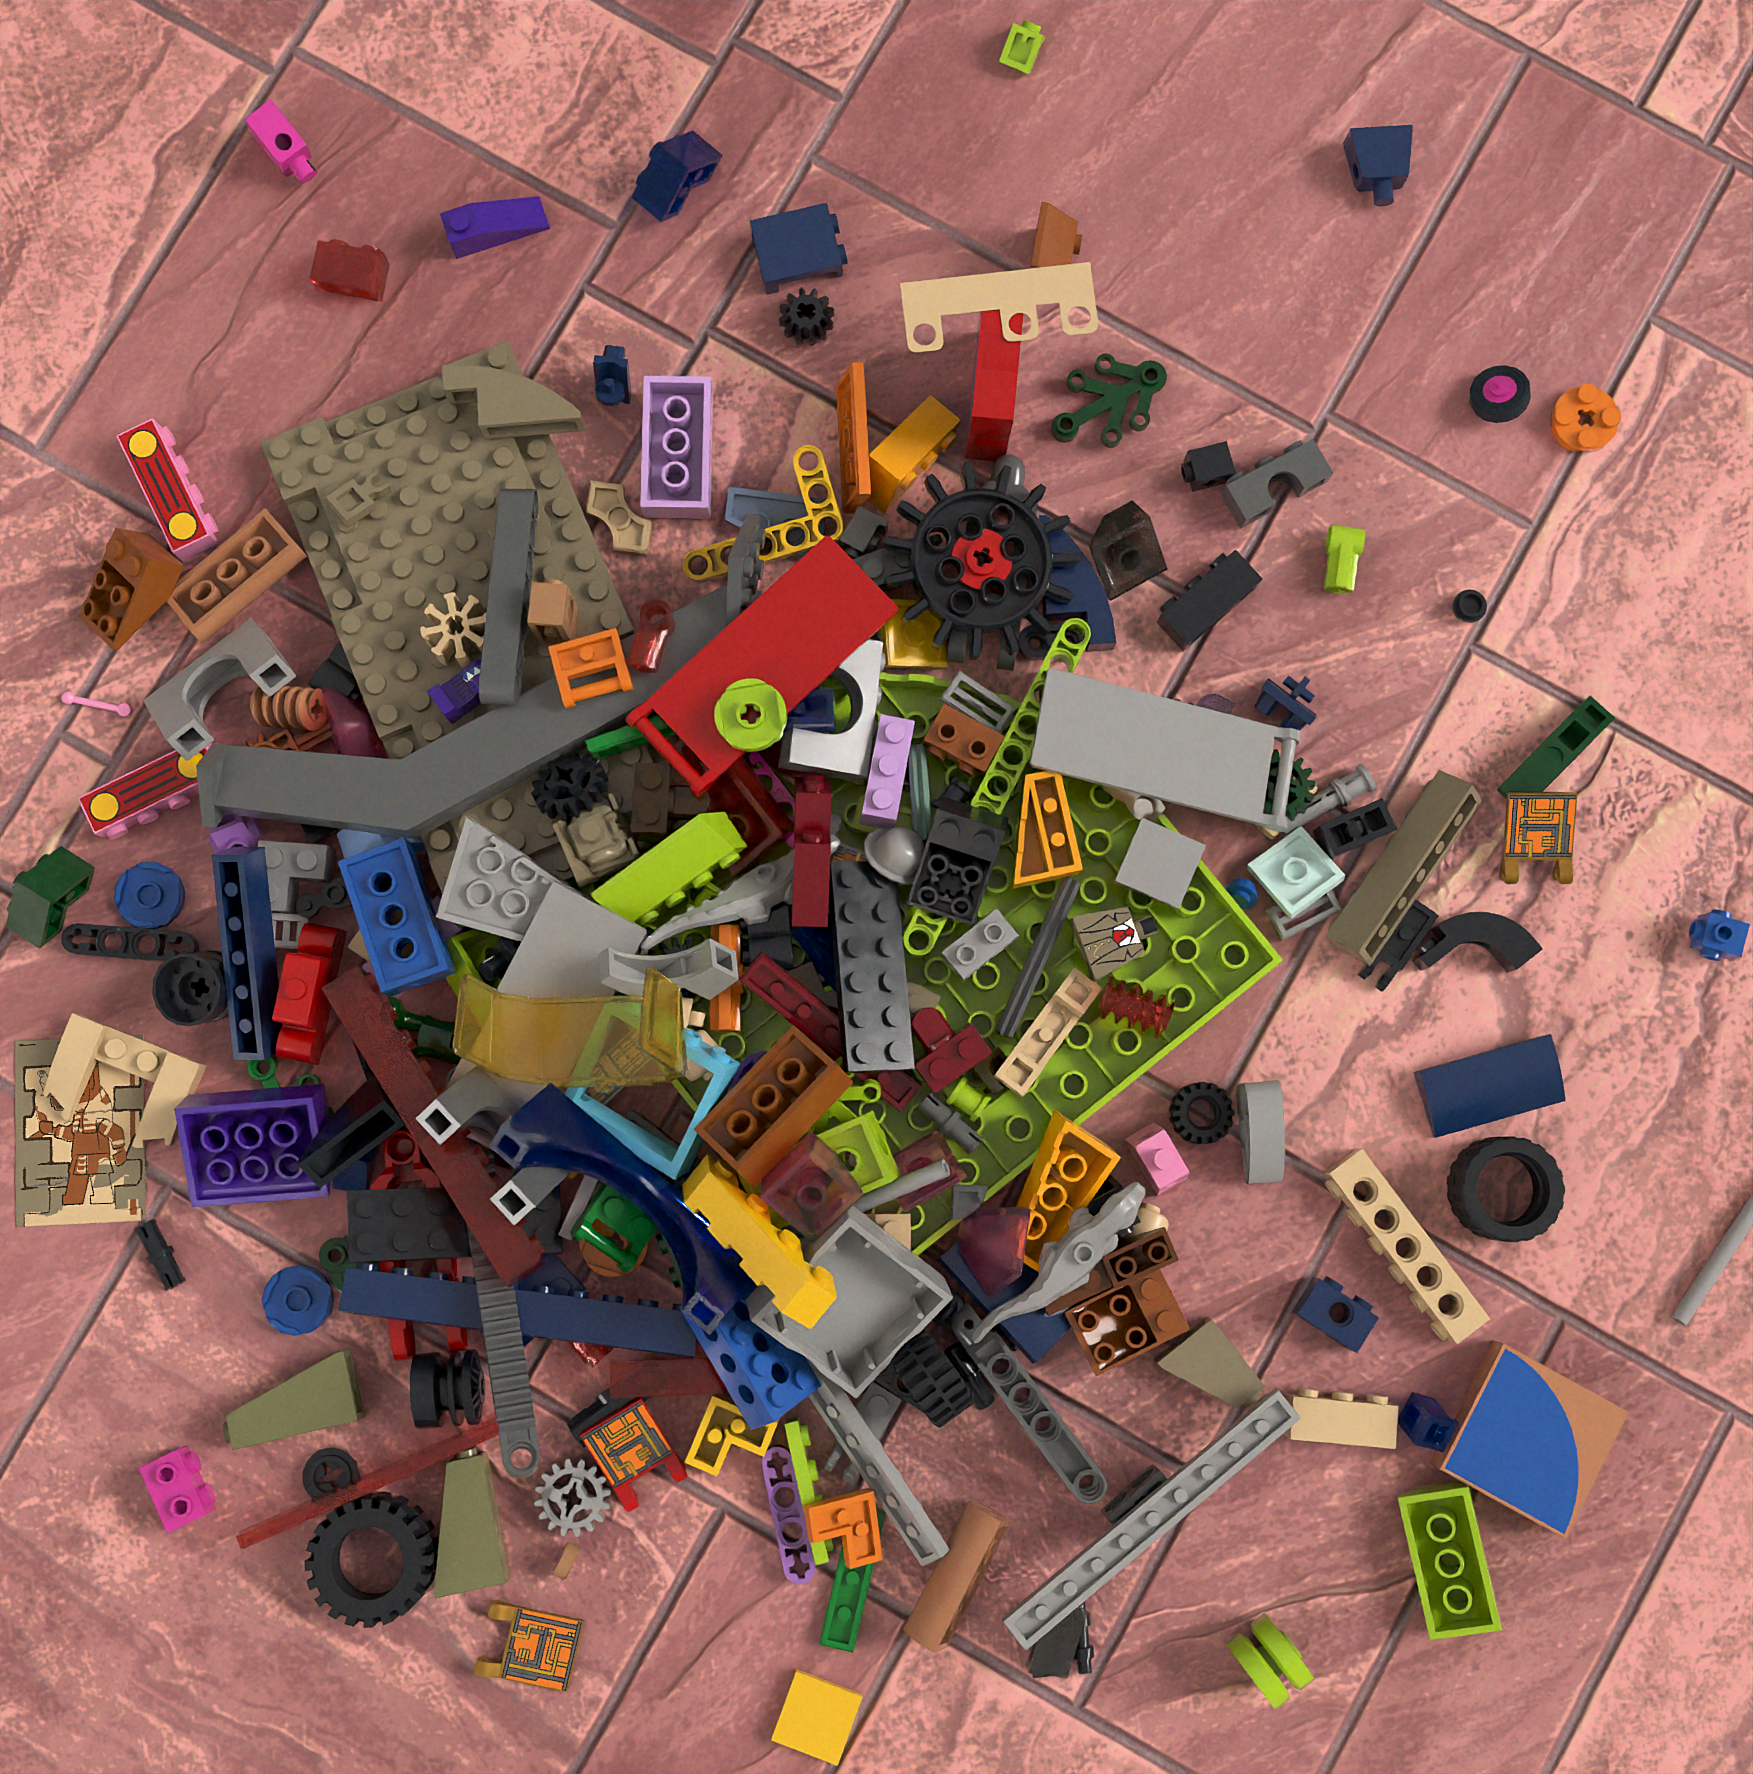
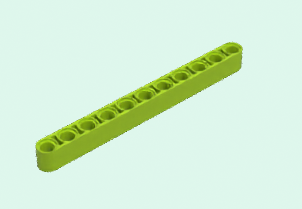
M1072 618L1065 621L1061 626L970 804L971 806L999 815L1003 812L1031 757L1035 733L1032 735L1022 733L1018 724L1023 720H1030L1037 725L1040 703L1034 698V693L1038 690H1043L1050 662L1060 660L1066 664L1067 672H1074L1091 636L1090 627L1082 619ZM1070 630L1077 631L1081 634L1083 641L1079 644H1072L1065 638V633ZM1008 750L1017 751L1022 761L1017 765H1009L1003 759V754ZM993 780L1001 781L1006 787L1005 794L1001 796L992 795L988 790V783ZM917 908L903 937L905 952L913 958L927 956L932 951L948 917L942 916L939 919H931L925 914L924 909ZM923 933L928 939V946L923 950H914L908 940L912 934Z

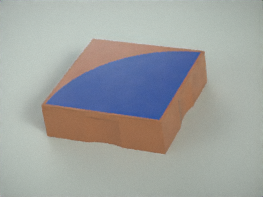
M1492 1340L1470 1383L1467 1398L1460 1411L1451 1420L1430 1465L1566 1539L1629 1412L1508 1345Z

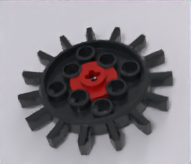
M965 462L961 467L960 473L963 491L949 496L945 493L940 481L933 474H930L926 477L924 484L927 492L936 504L926 514L904 500L899 503L896 509L903 518L915 524L917 529L912 540L896 536L885 537L883 549L909 555V571L889 575L884 580L885 588H899L908 584L913 585L916 595L920 600L907 608L901 617V621L904 624L916 620L926 610L941 621L939 629L933 635L932 648L938 650L946 642L950 629L954 628L970 633L969 658L970 660H977L983 649L982 634L999 631L1010 656L1015 655L1020 651L1019 640L1012 627L1013 625L1025 618L1043 636H1046L1053 629L1048 619L1036 609L1043 596L1064 604H1069L1073 599L1074 593L1064 587L1052 584L1050 579L1052 567L1067 568L1075 566L1080 561V555L1072 552L1052 553L1048 537L1061 532L1071 520L1068 515L1056 517L1046 524L1041 523L1040 519L1032 511V508L1041 501L1045 493L1046 487L1043 484L1032 489L1027 499L1023 502L1006 494L1007 486L1011 480V467L1004 465L996 477L995 490L976 488L973 466L971 462ZM997 510L1005 512L1009 517V524H997L993 520L992 513ZM964 521L973 522L978 529L977 535H965L961 530V523ZM932 532L942 533L946 538V545L943 547L932 545L929 540V534ZM1007 542L1016 543L1021 549V555L1018 557L1009 556L1005 552L1004 544ZM979 555L985 558L982 567L977 565ZM947 563L954 565L958 570V577L955 579L944 577L941 573V566ZM1021 573L1029 575L1033 582L1032 588H1021L1017 584L1016 576ZM993 584L999 587L1001 598L998 600L989 599L984 591L985 586ZM957 595L965 596L970 603L969 610L960 611L956 609L953 605V597Z

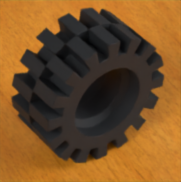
M1197 1082L1184 1086L1174 1095L1173 1103L1169 1107V1111H1171L1170 1123H1173L1174 1131L1179 1133L1185 1141L1192 1142L1193 1144L1217 1142L1228 1133L1227 1130L1233 1125L1232 1116H1235V1111L1231 1107V1104H1233L1231 1098L1226 1096L1227 1092L1224 1089L1218 1088L1213 1083ZM1197 1100L1208 1101L1214 1108V1119L1205 1127L1196 1126L1189 1118V1108Z

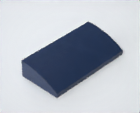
M1551 1034L1414 1072L1433 1138L1566 1101L1560 1064Z
M990 1210L980 1216L937 1260L987 1315L1001 1303L1024 1292L1039 1275L1038 1271L1014 1257L1002 1243L1007 1228ZM1077 1304L1071 1305L1050 1316L1045 1313L1044 1308L1010 1317L998 1323L997 1326L1031 1363L1035 1364L1071 1328L1064 1312Z

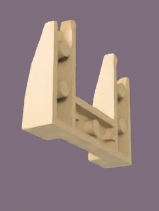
M72 1013L52 1062L43 1095L46 1098L53 1095L64 1108L60 1115L63 1119L71 1121L95 1065L99 1060L155 1083L132 1146L135 1148H146L145 1140L164 1138L166 1146L173 1145L178 1133L174 1108L187 1095L195 1094L207 1065L85 1016Z

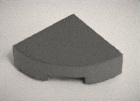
M952 1184L951 1220L963 1219L973 1214L984 1201L987 1185Z

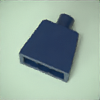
M1412 125L1350 128L1343 142L1354 187L1359 192L1373 191L1375 206L1382 207L1392 204L1394 202L1393 190L1402 188L1408 178L1413 133Z

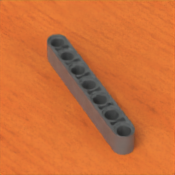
M501 489L499 493L479 678V698L481 704L517 705L519 703L539 510L536 489Z

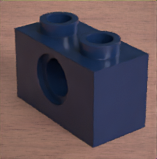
M1325 1276L1323 1280L1313 1277L1291 1312L1348 1350L1358 1353L1379 1319L1378 1316L1370 1312L1373 1306L1357 1295L1350 1299L1341 1293L1344 1287L1328 1276ZM1340 1302L1344 1307V1315L1340 1320L1333 1321L1329 1315L1330 1307L1334 1303Z

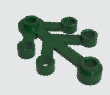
M1107 353L1099 355L1094 366L1096 373L1104 377L1113 374L1130 379L1129 382L1122 386L1087 378L1086 374L1081 370L1070 372L1066 385L1071 392L1079 393L1083 391L1103 397L1074 414L1061 413L1057 415L1051 428L1053 437L1059 442H1070L1076 437L1079 426L1111 408L1107 427L1104 428L1101 435V442L1108 448L1118 446L1122 438L1120 427L1127 399L1138 392L1137 408L1130 416L1129 425L1135 431H1144L1150 422L1148 411L1152 395L1159 392L1167 380L1166 370L1160 363L1149 360L1142 362L1136 367L1116 362L1114 357ZM1107 361L1111 367L1109 369H1102L1099 363ZM1153 372L1156 375V379L1152 381L1146 379L1145 373ZM1079 377L1083 383L1075 386L1072 384L1071 379ZM1134 417H1144L1145 423L1142 425L1135 423ZM1068 421L1071 423L1072 428L1064 430L1060 427V423ZM1113 432L1117 435V440L1109 441L1105 434Z

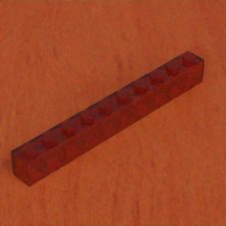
M356 966L321 988L503 1283L510 1288L544 1266L545 1262L541 1255L546 1250L535 1234L529 1237L522 1225L527 1222L526 1218L523 1217L518 1223L513 1225L490 1200L504 1186V1183L498 1174L493 1177L490 1176L485 1168V1165L489 1164L490 1161L480 1145L473 1148L466 1136L472 1133L469 1127L460 1128L439 1145L415 1119L436 1098L444 1093L445 1089L443 1086L438 1089L435 1088L430 1080L435 1075L424 1057L418 1060L414 1055L412 1049L417 1047L415 1041L407 1029L399 1031L394 1023V1020L398 1019L399 1016L389 1000L382 1003L376 992L380 988L372 973L368 972L364 975L361 969Z

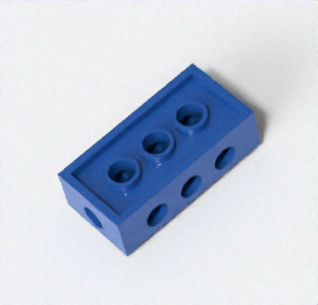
M402 838L338 861L382 994L391 997L456 974L439 920L436 918V911L414 845L411 842ZM387 878H392L391 888L386 892H381L383 881ZM402 910L403 918L401 922L392 925L393 914ZM413 942V953L411 956L403 958L402 950L404 946Z
M740 1267L712 1283L680 1305L679 1308L749 1428L753 1430L775 1422L822 1385L805 1356L788 1349L751 1321L746 1299L758 1286Z

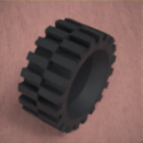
M382 1491L378 1495H373V1492H369L343 1503L329 1513L324 1521L318 1524L314 1530L316 1536L308 1542L306 1551L311 1552V1557L304 1562L305 1571L312 1570L313 1575L306 1581L309 1591L317 1587L320 1593L314 1600L319 1607L325 1603L332 1607L327 1615L335 1620L340 1615L347 1617L344 1624L352 1627L360 1621L364 1622L363 1628H373L378 1622L386 1625L393 1622L398 1616L402 1617L423 1597L425 1591L431 1586L435 1575L432 1574L437 1566L435 1550L439 1546L438 1537H431L430 1531L435 1527L430 1519L426 1522L422 1520L420 1515L424 1511L418 1505L411 1508L406 1505L409 1501L408 1498L402 1495L396 1499L391 1498V1492ZM361 1527H376L386 1531L396 1540L403 1556V1569L395 1587L382 1593H366L356 1589L346 1580L340 1567L339 1555L344 1539L352 1530Z

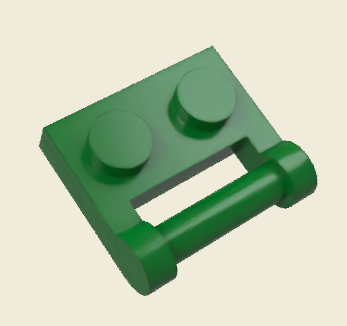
M604 1181L573 1225L570 1234L579 1241L584 1239L617 1262L616 1266L619 1269L628 1273L635 1266L639 1254L661 1222L607 1181ZM596 1218L630 1241L625 1250L592 1228Z

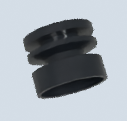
M205 950L180 953L169 957L159 966L153 978L152 995L157 1009L167 1020L176 1025L194 1026L229 1018L222 951Z
M476 1349L466 1350L463 1360L459 1351H452L447 1368H445L439 1352L415 1354L410 1370V1402L415 1427L417 1429L442 1428L447 1411H449L452 1423L455 1426H461L464 1422V1417L469 1425H479L485 1401V1378L478 1351Z

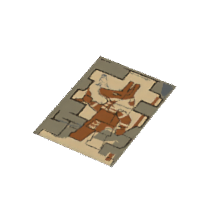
M144 1034L132 1035L144 1040ZM61 1039L15 1041L16 1227L146 1221L145 1148H135L132 1146L145 1109L144 1078L98 1060L72 1120L68 1121L60 1115L64 1108L54 1096L51 1095L46 1098L43 1095L51 1065Z

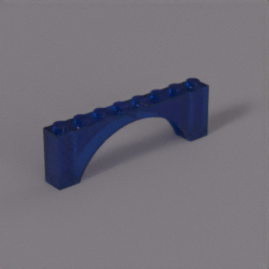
M549 1083L500 1126L489 1144L491 1149L515 1169L555 1167L578 1172L612 1187L636 1204L663 1234L676 1258L683 1284L682 1312L709 1335L755 1285V1282L739 1265L743 1260L741 1256L731 1247L730 1249H724L707 1229L711 1223L700 1210L698 1213H693L684 1203L682 1193L552 1083Z

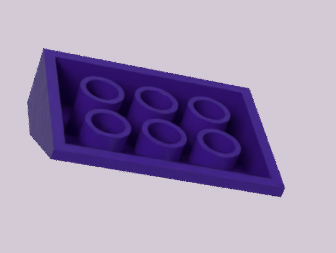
M324 1084L187 1095L174 1108L192 1207L329 1197L330 1182L319 1188L297 1164L305 1149L329 1120Z

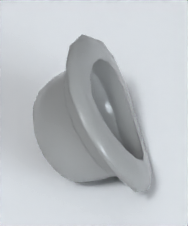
M904 827L877 828L869 833L863 846L864 855L870 865L878 873L892 881L901 884H913L925 848L921 837L913 830Z

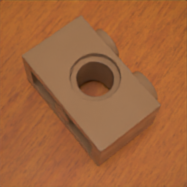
M546 579L543 583L532 582L527 623L538 643L542 645H556L574 640L578 606L568 585H564L562 581L555 579Z

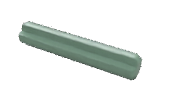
M914 744L910 745L908 756L913 831L926 844L932 827L927 752L925 745Z

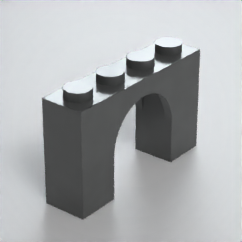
M480 1064L442 1093L415 1118L439 1145L465 1126L482 1128L502 1143L510 1157L512 1173L509 1181L490 1200L513 1225L518 1223L574 1169L573 1165Z

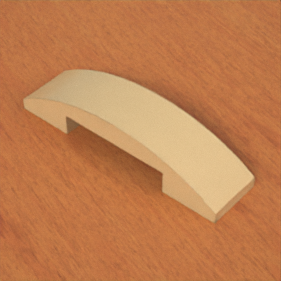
M1074 967L1010 1052L994 1077L1020 1097H1023L1079 1018L1099 994L1102 987Z

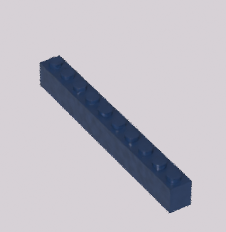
M357 1263L356 1269L347 1267L345 1269L338 1308L340 1312L483 1331L475 1277L463 1276L462 1282L448 1281V1274L427 1272L426 1278L412 1276V1269L392 1267L391 1273L377 1271L378 1265ZM513 1282L522 1336L694 1358L697 1337L679 1308L682 1304L674 1303L672 1309L658 1308V1301L638 1299L637 1305L623 1303L624 1297L603 1294L602 1300L588 1299V1292L568 1290L567 1296L553 1294L554 1288L533 1285L532 1291L518 1290L519 1284Z

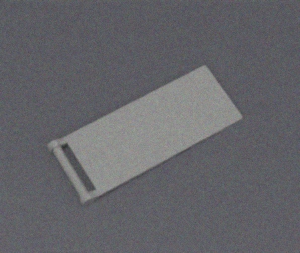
M1049 668L1045 676L1030 766L1264 826L1269 830L1282 832L1287 830L1288 819L1285 817L1295 747L1300 743L1301 732L1296 729L1275 727ZM1274 739L1282 743L1272 813L1269 815L1263 814L1273 744Z
M553 882L445 1091L480 1064L538 1129L543 1132L587 1047L608 999L613 998L617 991L600 983L599 953L609 947L623 953L635 955L647 930L561 883ZM465 1126L457 1130V1132L510 1159L502 1143L486 1130L475 1126Z

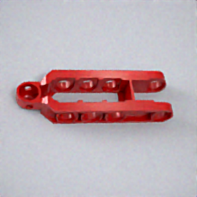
M398 1130L386 1139L384 1143L386 1168L372 1184L370 1190L397 1189L401 1183L422 1180V1183H426V1188L447 1187L446 1177L427 1162H424L421 1142L412 1132ZM404 1134V1136L394 1139L396 1136ZM457 1259L436 1260L438 1273L448 1274V1281L460 1282ZM405 1261L380 1262L381 1272L391 1273L392 1267L405 1268ZM387 1319L391 1349L395 1361L413 1359V1356L416 1354L413 1322ZM445 1326L449 1345L447 1352L466 1350L467 1330L465 1328Z

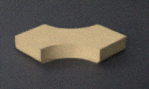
M590 480L586 515L602 521L609 528L613 535L614 552L648 557L652 521L641 518L630 510L625 502L624 485Z

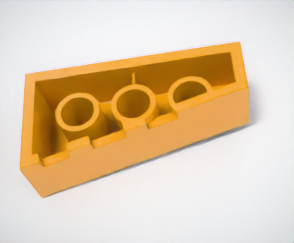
M1055 1109L1002 1241L1014 1257L1038 1272L1040 1267L1039 1257L1043 1244L1049 1241L1059 1242L1069 1230L1068 1223L1073 1211L1076 1208L1088 1206L1121 1158L1109 1145Z

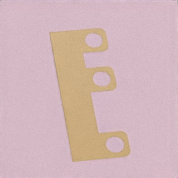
M1090 262L900 283L907 345L912 352L935 351L942 348L944 340L941 316L1000 309L1003 336L1007 341L1015 342L1032 340L1038 336L1039 326L1036 305L1059 303L1062 329L1066 334L1093 333L1098 328ZM1074 307H1084L1089 311L1091 318L1087 326L1076 328L1069 323L1068 314ZM1017 313H1023L1031 320L1030 330L1022 335L1013 333L1009 328L1010 318ZM920 324H929L936 332L935 340L929 345H920L914 340V329Z

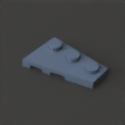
M737 487L728 488L725 521L740 529L747 514L761 515L760 528L765 529L808 516L803 496ZM810 497V500L816 504L823 503L826 500ZM826 520L822 521L819 526V532L823 536L825 534ZM799 528L791 530L787 536V542L791 546H799L805 539L804 531ZM765 538V541L772 544L770 539ZM809 551L797 554L796 556L802 558Z

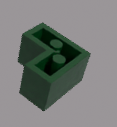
M62 846L51 854H44L33 868L27 872L22 871L12 883V888L14 889L12 900L7 907L9 914L6 927L39 949L62 931L67 908L89 891L95 867Z

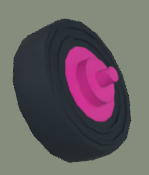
M1506 365L1493 366L1482 371L1474 378L1470 387V405L1475 414L1484 421L1493 423L1508 422L1519 417L1527 409L1531 399L1530 382L1526 375L1519 369Z

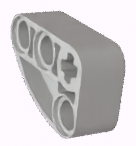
M1276 1080L1238 1084L1236 1087V1099L1246 1184L1282 1182L1285 1162V1127L1280 1083Z

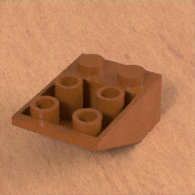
M115 528L111 539L106 545V552L99 569L94 575L89 594L82 604L79 617L111 649L119 650L172 595L184 565L150 534Z
M1160 1269L1117 1289L1113 1287L1108 1288L1064 1312L1095 1376L1190 1330Z

